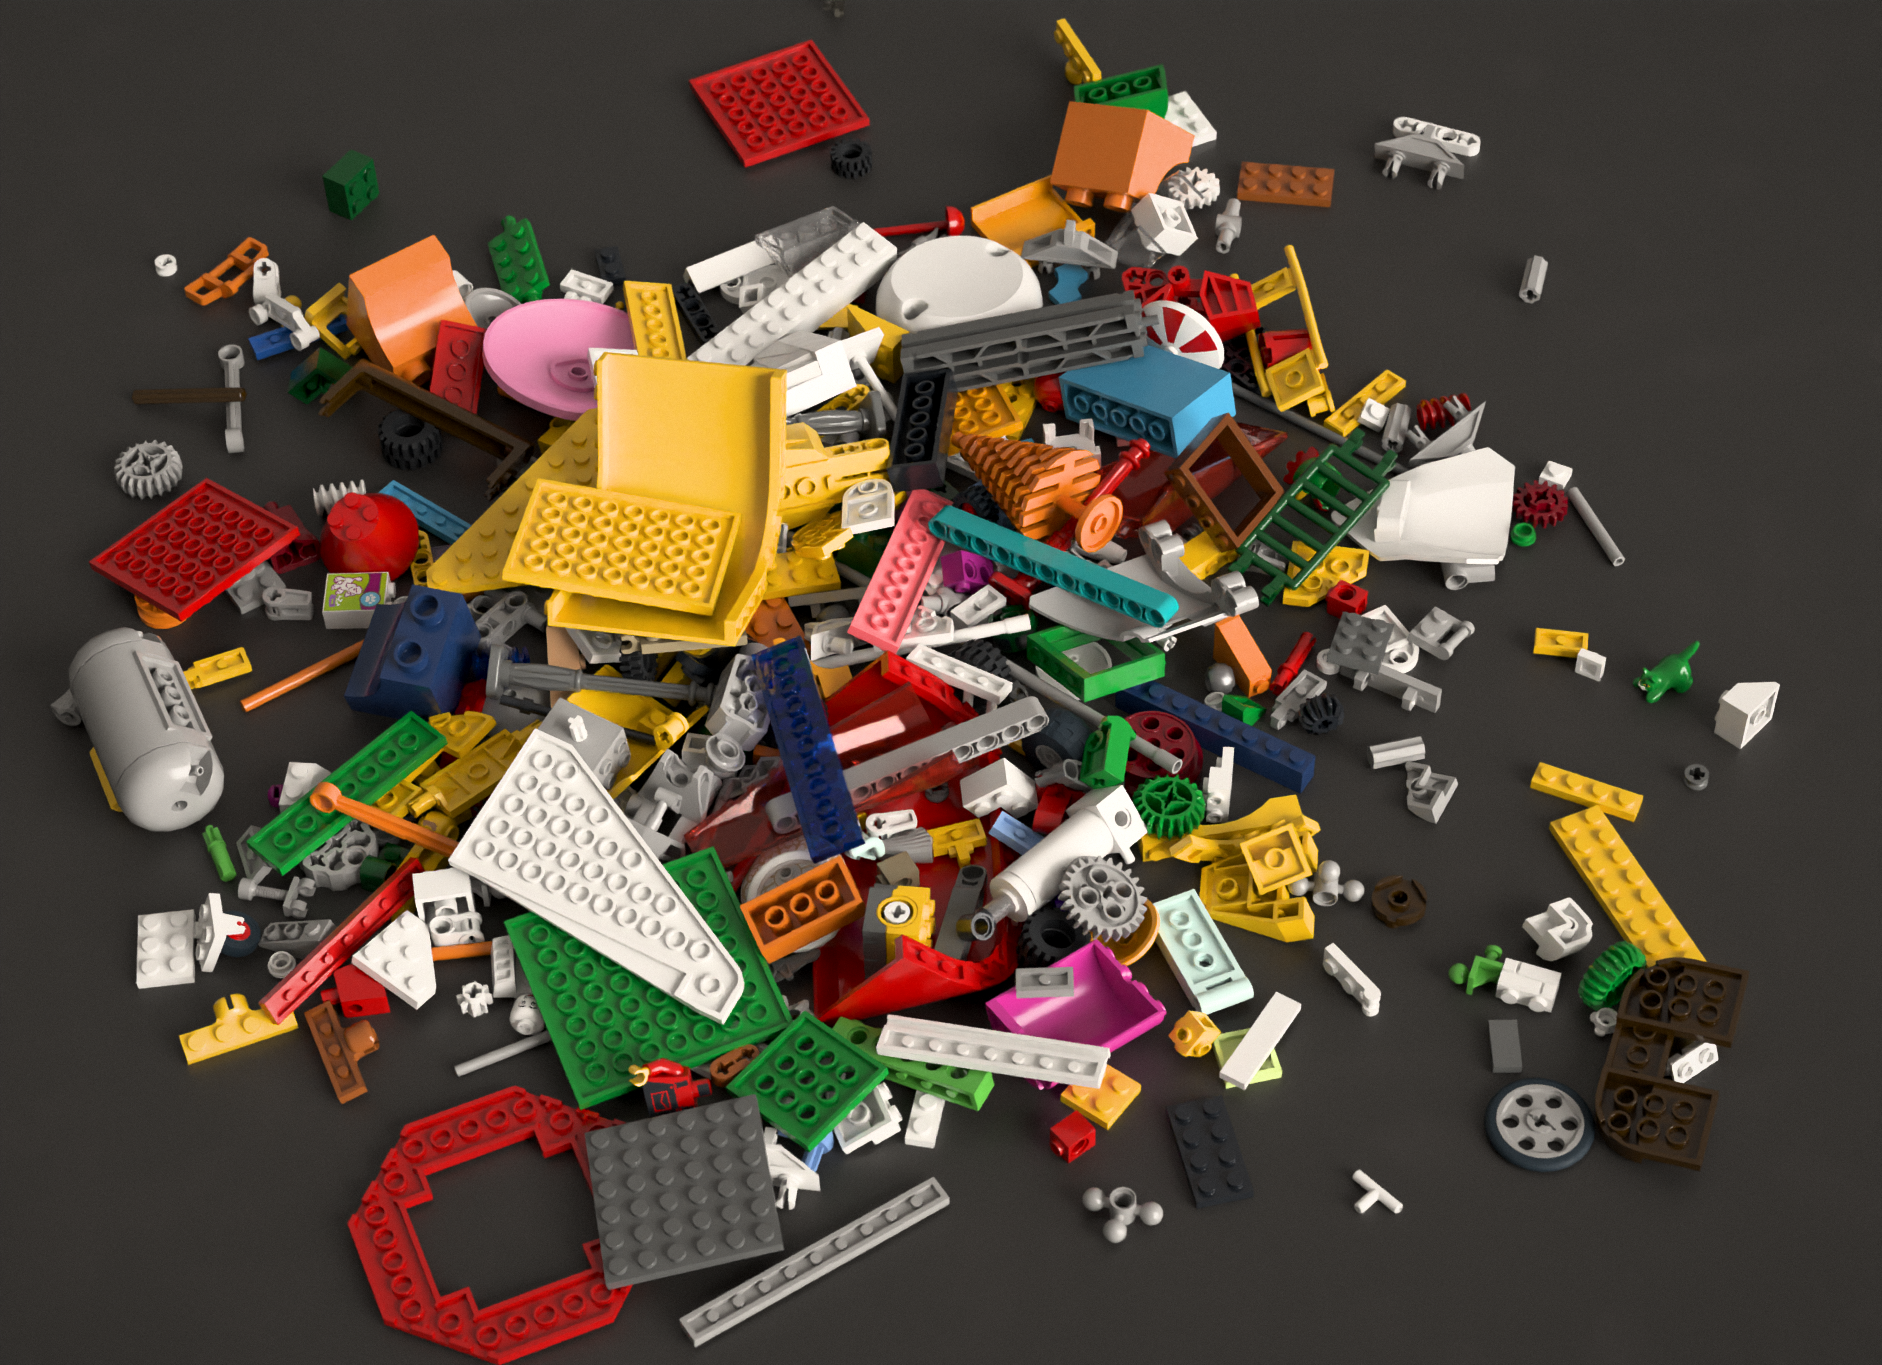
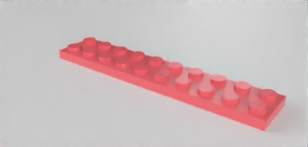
M927 489L912 490L847 631L848 634L879 647L883 651L889 650L894 654L897 653L946 542L931 533L928 528V522L944 506H952L954 502Z

